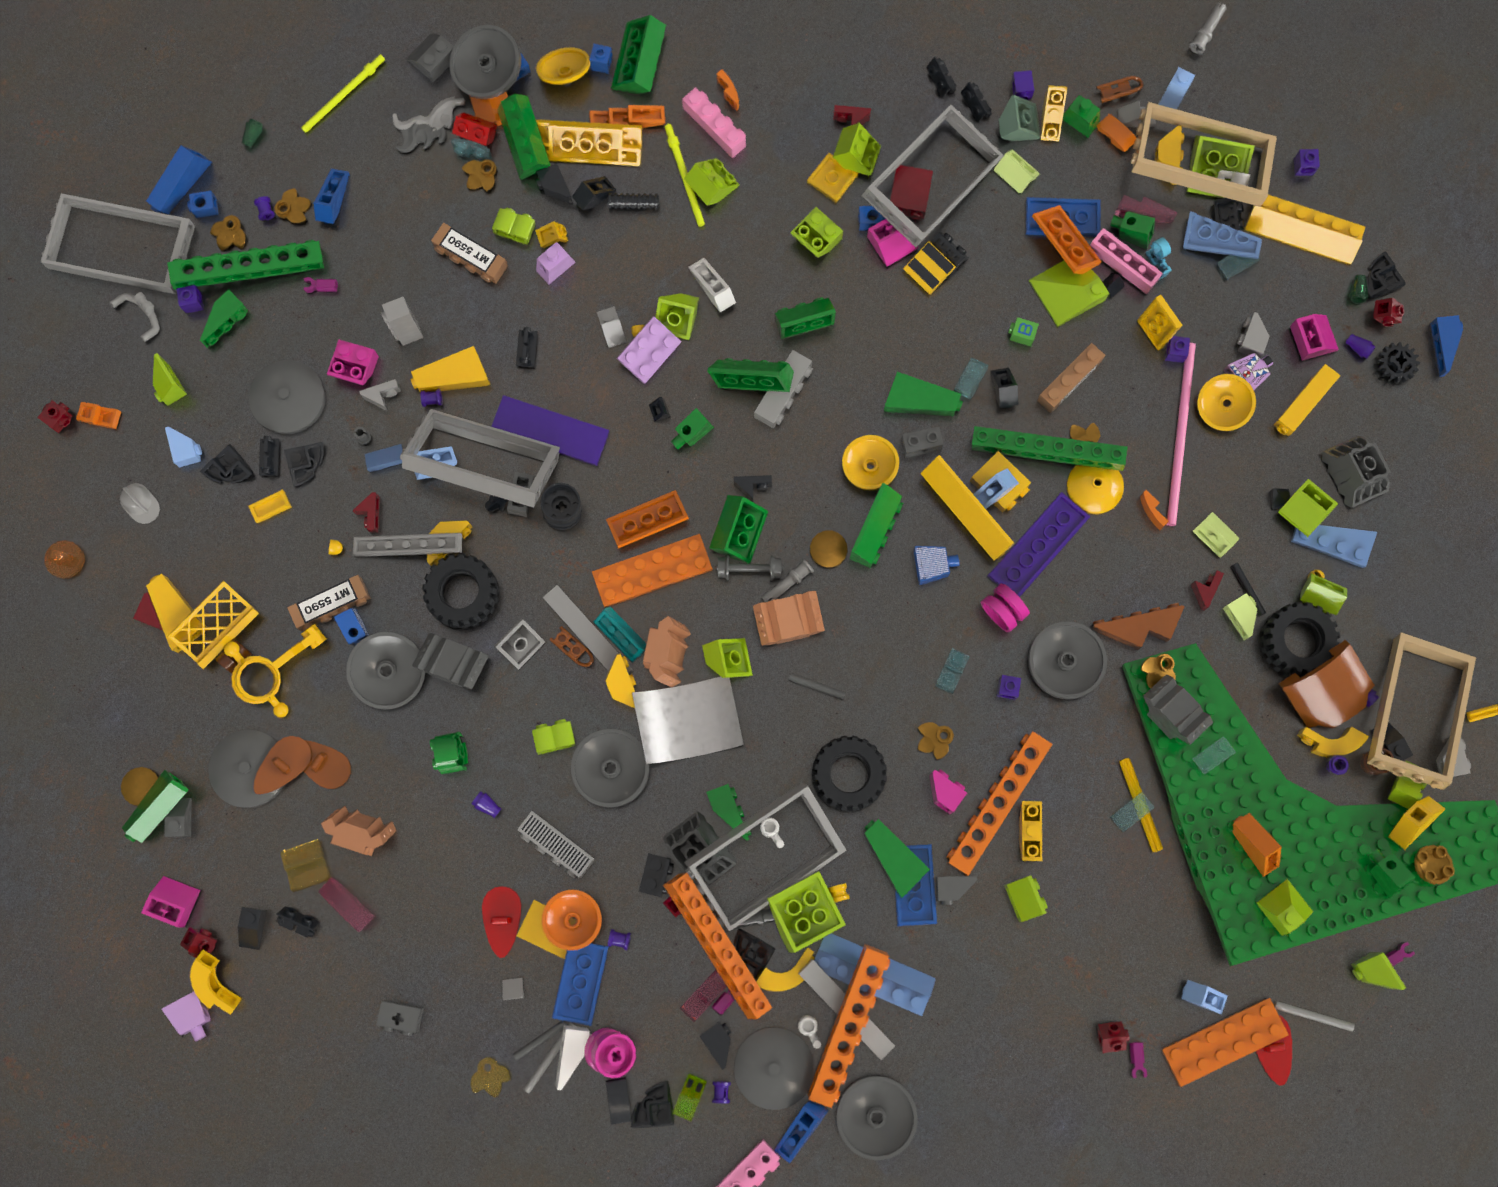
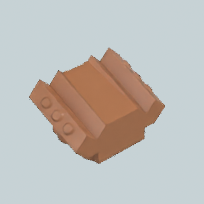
M816 591L795 594L790 597L758 603L753 606L762 646L781 644L825 631Z
M669 616L659 622L658 629L650 628L643 665L644 668L649 669L655 680L672 688L681 683L677 674L684 670L682 667L685 651L689 647L684 639L690 636L691 633L684 624Z
M346 806L335 810L321 823L325 833L333 835L331 844L372 856L374 849L383 845L397 831L392 821L384 825L380 817L374 818L359 813L358 809L349 814Z

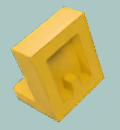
M555 221L536 230L539 244L542 248H546L558 241L564 243L568 241L566 228Z

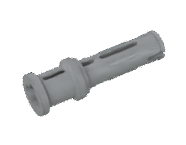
M1216 3L1203 28L1197 31L1195 40L1189 45V48L1194 53H1204L1207 42H1210L1212 39L1213 30L1227 9L1224 4Z
M803 558L799 565L794 569H790L788 575L761 596L764 602L776 600L795 583L800 584L802 582L801 579L807 574L813 573V568Z

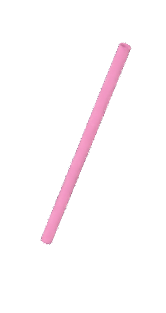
M1190 343L1189 354L1184 361L1167 514L1169 522L1166 524L1168 526H1176L1195 343Z

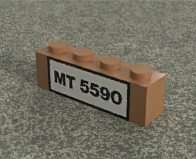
M445 223L441 225L431 240L436 252L441 255L445 253L450 256V260L454 263H462L471 273L477 272L483 280L489 283L492 281L496 284L508 267L506 259Z
M1091 343L1040 394L1037 402L1051 414L1096 369L1106 355Z
M356 575L287 608L296 628L300 631H305L313 624L330 621L332 616L340 614L354 606L360 607L366 604L367 600L371 599L362 578Z

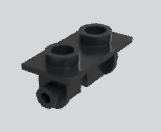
M935 56L926 68L943 98L948 91L950 93L956 91V84L951 75L945 76L949 71L944 60H941V58L937 59Z
M968 82L960 93L976 121L980 122L984 116L987 118L992 115V109L986 100H980L984 96L979 86Z
M524 327L523 330H519L516 366L535 367L538 331H531L530 327Z
M264 436L263 439H260L259 476H278L279 439H271V436Z
M491 495L489 501L485 504V508L487 511H494L499 508L502 512L508 500Z
M285 906L277 913L276 922L279 923V926L292 931L294 925H296L295 932L306 938H312L315 934L314 929L320 924L312 916L301 914L291 907Z

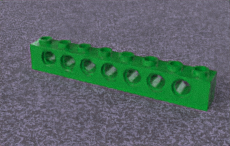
M308 240L300 244L288 243L286 246L279 247L271 245L264 249L251 248L243 252L231 251L229 254L214 253L207 257L194 256L191 259H174L171 262H167L170 283L174 290L192 285L198 287L324 269L320 242L315 240ZM302 253L307 254L305 258L298 257ZM282 256H288L287 260H280ZM263 259H270L268 263H261ZM245 261L251 262L248 266L242 265ZM226 264H231V265H232V266H231L230 268H228V269H224V268H223L224 265H226ZM206 267H213L211 271H204ZM189 269L194 270L191 274H185Z
M978 426L974 427L972 451L994 454L999 451L1002 455L1119 471L1124 470L1128 449L1127 446Z

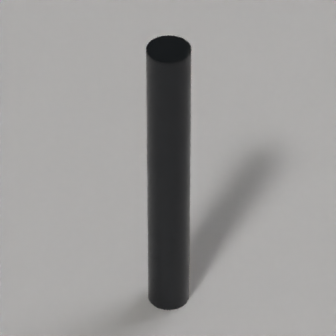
M1238 562L1233 564L1231 567L1245 592L1256 602L1258 615L1265 614V609Z

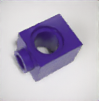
M1032 70L1013 72L1011 79L1013 95L1026 100L1032 99L1034 94Z
M1300 149L1294 157L1295 176L1314 175L1320 167L1318 149Z
M195 285L176 289L179 306L185 313L204 310L202 294Z
M1173 336L1166 344L1165 360L1184 363L1189 354L1190 338Z
M1001 675L996 697L1016 700L1019 697L1021 678Z

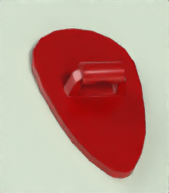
M504 886L495 887L490 890L482 903V915L487 939L493 952L499 958L506 957L515 942L522 906L518 894L511 888Z
M1279 1015L1289 1035L1257 1050L1256 1053L1268 1076L1277 1085L1282 1086L1287 1082L1291 1071L1292 1036L1288 1022Z

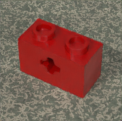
M463 112L456 116L452 134L487 146L494 141L497 124Z

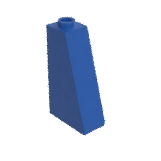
M180 145L146 202L152 205L151 209L153 211L170 214L212 162L199 152Z

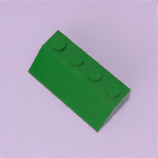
M651 15L626 23L611 89L637 95L650 92L657 69L658 57L661 52L662 40L665 35L666 25Z
M513 94L502 100L497 111L519 178L523 180L537 173V171L549 167L550 162L528 96Z
M726 358L725 360L718 359L707 371L719 388L790 392L794 374L790 364L785 361H778V363L766 360L757 362L748 359L738 361L731 358Z
M882 483L850 555L851 560L871 568L872 564H877L881 555L878 553L880 546H885L888 539L885 536L887 530H892L896 522L893 517L895 513H900L904 504L901 502L902 496L885 483Z

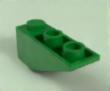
M229 289L215 301L200 338V341L206 348L214 345L223 333L230 331L232 325L243 319L249 311Z
M729 784L706 792L713 812L732 829L743 823L741 817H744L741 805L736 806L734 799L738 797L734 787L730 788ZM750 830L741 836L746 841H749Z

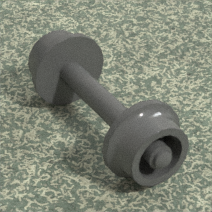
M727 555L726 557L718 558V565L714 567L718 570V577L725 578L726 580H729V571L770 572V581H773L775 578H781V571L785 569L781 565V558H774L773 555H770V564H729V555Z

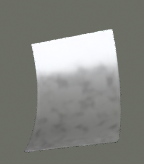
M720 676L672 688L632 692L646 764L685 759L744 745L730 678H722Z

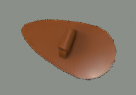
M288 736L282 738L273 746L256 774L253 788L256 794H266L279 789L307 768L311 760V750L306 741L299 737Z
M305 740L311 750V760L303 772L319 786L326 789H336L343 786L351 774V765L348 758L331 747Z

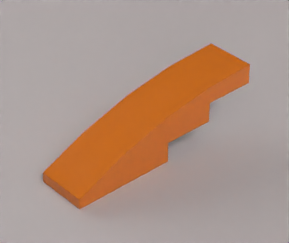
M628 105L627 108H609L608 111H589V123L642 125V128L665 125L664 106Z

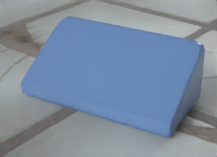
M402 444L365 454L367 470L373 472L402 464V460H400V455L403 451Z

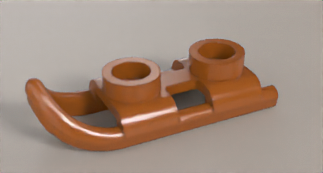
M1129 76L1096 86V89H1100L1101 103L1138 92L1144 85L1139 77ZM1129 80H1136L1140 86L1131 89ZM1112 85H1118V88H1111Z
M560 627L561 632L557 634L555 639L550 638V641L576 664L589 667L594 662L590 650L564 627ZM572 639L576 644L573 645L569 640ZM564 645L570 648L569 652L563 648ZM584 651L590 657L588 663H582L577 660Z

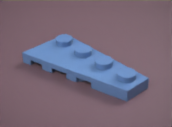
M1190 211L1183 249L1259 259L1262 239Z
M1319 525L1309 537L1295 528L1291 542L1365 568L1377 532Z

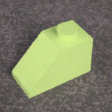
M1246 593L1223 608L1243 640L1252 636L1257 614L1255 600Z

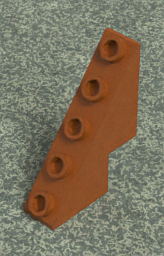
M1179 603L1168 605V608L1163 610L1160 607L1149 609V613L1142 614L1141 611L1131 613V617L1123 618V615L1112 617V621L1105 622L1104 619L1093 622L1091 630L1139 650L1142 648L1147 634L1168 642L1172 638L1185 606H1179Z

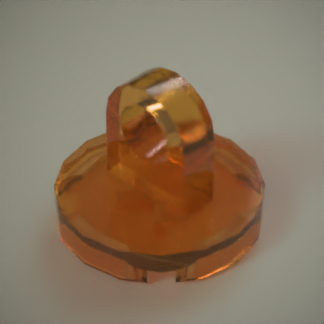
M67 540L58 541L52 544L46 551L44 557L45 566L56 577L63 579L71 578L82 569L84 553L74 542Z

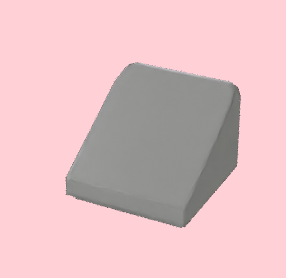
M523 978L502 980L503 1000L524 998Z

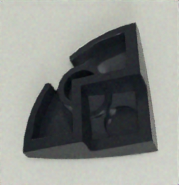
M1386 251L1380 254L1370 265L1369 269L1371 271L1369 276L1366 277V288L1370 298L1386 295L1406 285L1405 280L1397 271L1395 263Z
M323 442L284 450L294 487L304 484L314 476L318 465L322 463L324 453Z
M231 444L227 445L200 470L204 476L219 483L222 481L237 483L253 474L247 463Z
M742 929L737 930L734 947L756 981L776 948Z
M667 1081L658 1083L645 1092L647 1096L641 1103L637 1102L632 1114L631 1128L674 1125L669 1084Z

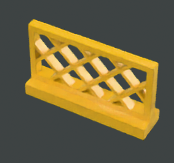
M223 580L168 635V638L204 669L224 649L226 643L231 642L259 613ZM225 587L230 592V599L218 600V592ZM230 602V613H218V603ZM232 602H241L246 607L241 612L233 613ZM207 603H216V613H204V606ZM204 616H216V627H204ZM218 616H230V623L227 626H219ZM193 617H202V627H190V620ZM190 630H202V640L190 641ZM205 630H216V637L213 640H205ZM179 631H188V641H179L174 636ZM191 644H202V651L197 656L191 652Z

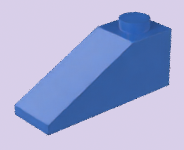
M336 169L330 170L314 201L316 221L334 224L340 211L349 172Z
M1459 315L1437 317L1430 323L1440 377L1450 372L1460 342L1463 323L1460 321Z
M810 1100L803 1106L774 1151L788 1163H791L829 1110L823 1105Z

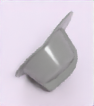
M134 483L122 488L120 503L132 519L138 523L147 524L158 517L160 511L159 503L145 486Z

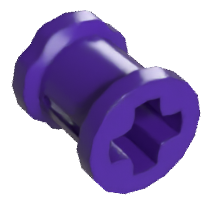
M268 196L259 197L254 200V204L259 211L258 218L261 221L270 220L275 216L270 206L271 199Z
M440 389L431 392H425L424 390L420 392L423 407L433 404L442 405Z
M611 929L608 946L611 947L613 945L628 950L631 933L624 934Z
M713 1081L715 1087L712 1103H730V1099H728V1086H730V1082Z

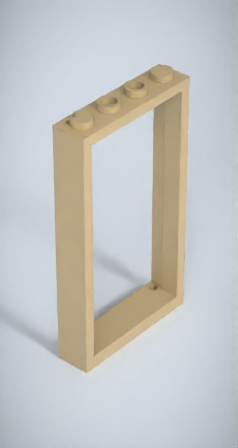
M1148 102L1145 109H1141L1139 116L1141 123H1139L1136 134L1139 136L1136 138L1133 149H1136V151L1133 153L1130 163L1133 164V173L1251 205L1262 206L1268 196L1276 136ZM1151 119L1262 148L1256 188L1145 159L1144 153Z
M1400 633L1393 640L1367 764L1373 765V767H1377L1379 770L1391 771L1396 776L1411 778L1412 781L1417 783L1429 784L1434 789L1444 790L1452 784L1476 657ZM1403 650L1463 670L1443 774L1381 754Z

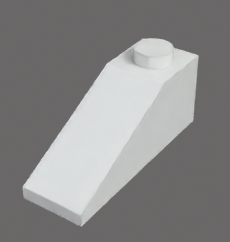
M705 258L689 266V270L720 312L736 303L730 287Z
M567 1025L563 1027L555 1082L557 1090H562L584 1057L586 1042L592 1035L586 1027Z

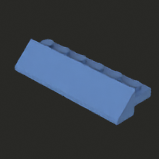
M830 933L823 937L814 961L828 976L849 985L863 947ZM890 959L888 970H884L881 977L883 978L880 990H876L874 996L922 1016L929 997H931L936 978ZM871 965L867 968L866 972L873 974L877 967ZM864 984L859 989L867 992L869 985Z

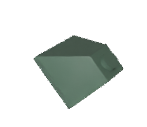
M1016 95L1011 96L999 119L1001 138L1012 142L1041 138L1036 104Z

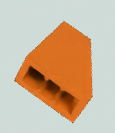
M1250 813L1245 816H1239L1233 823V834L1264 877L1280 866L1281 846Z

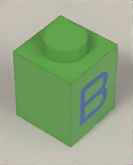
M1017 317L1015 323L1011 322L1008 331L1011 334L1010 340L1031 347L1039 324Z

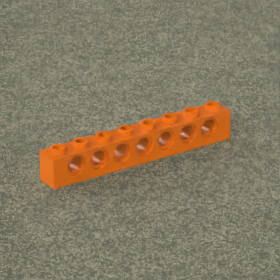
M1033 731L1029 735L1027 733L1024 735L1020 742L1022 747L1019 751L1015 750L1010 757L1011 764L1009 767L1005 766L999 774L1002 778L998 784L994 782L988 791L991 795L987 800L984 798L978 807L980 812L977 816H972L968 822L970 826L968 831L961 833L957 839L959 845L956 849L952 848L946 857L949 859L947 864L965 876H969L1053 745ZM1026 749H1031L1034 752L1033 759L1025 756ZM1015 765L1023 767L1024 772L1022 775L1015 773ZM1005 781H1010L1013 784L1012 791L1009 792L1004 789ZM995 797L1002 799L1003 805L1001 808L994 806L993 800ZM984 814L992 816L991 824L983 822ZM974 830L981 832L982 838L980 841L973 839L972 832ZM964 846L971 849L970 857L962 855L961 850Z
M678 874L665 883L663 886L747 1019L760 1018L772 1006L689 874Z
M864 944L808 1091L809 1100L832 1108L833 1103H837L840 1096L839 1087L845 1083L847 1078V1066L852 1064L855 1056L853 1053L854 1048L859 1046L862 1038L860 1034L861 1029L866 1027L869 1016L867 1014L869 1008L872 1009L876 1001L874 995L876 990H880L883 978L881 977L883 971H887L890 965L887 952ZM871 965L877 967L873 974L866 972L867 968ZM862 985H869L867 992L862 993L859 991ZM860 1003L862 1004V1009L857 1012L853 1011V1005ZM849 1022L855 1023V1027L852 1030H846L845 1025ZM846 1041L848 1046L845 1049H839L838 1044ZM834 1060L841 1062L837 1068H832L830 1065ZM831 1079L834 1083L830 1087H826L823 1085L825 1080Z

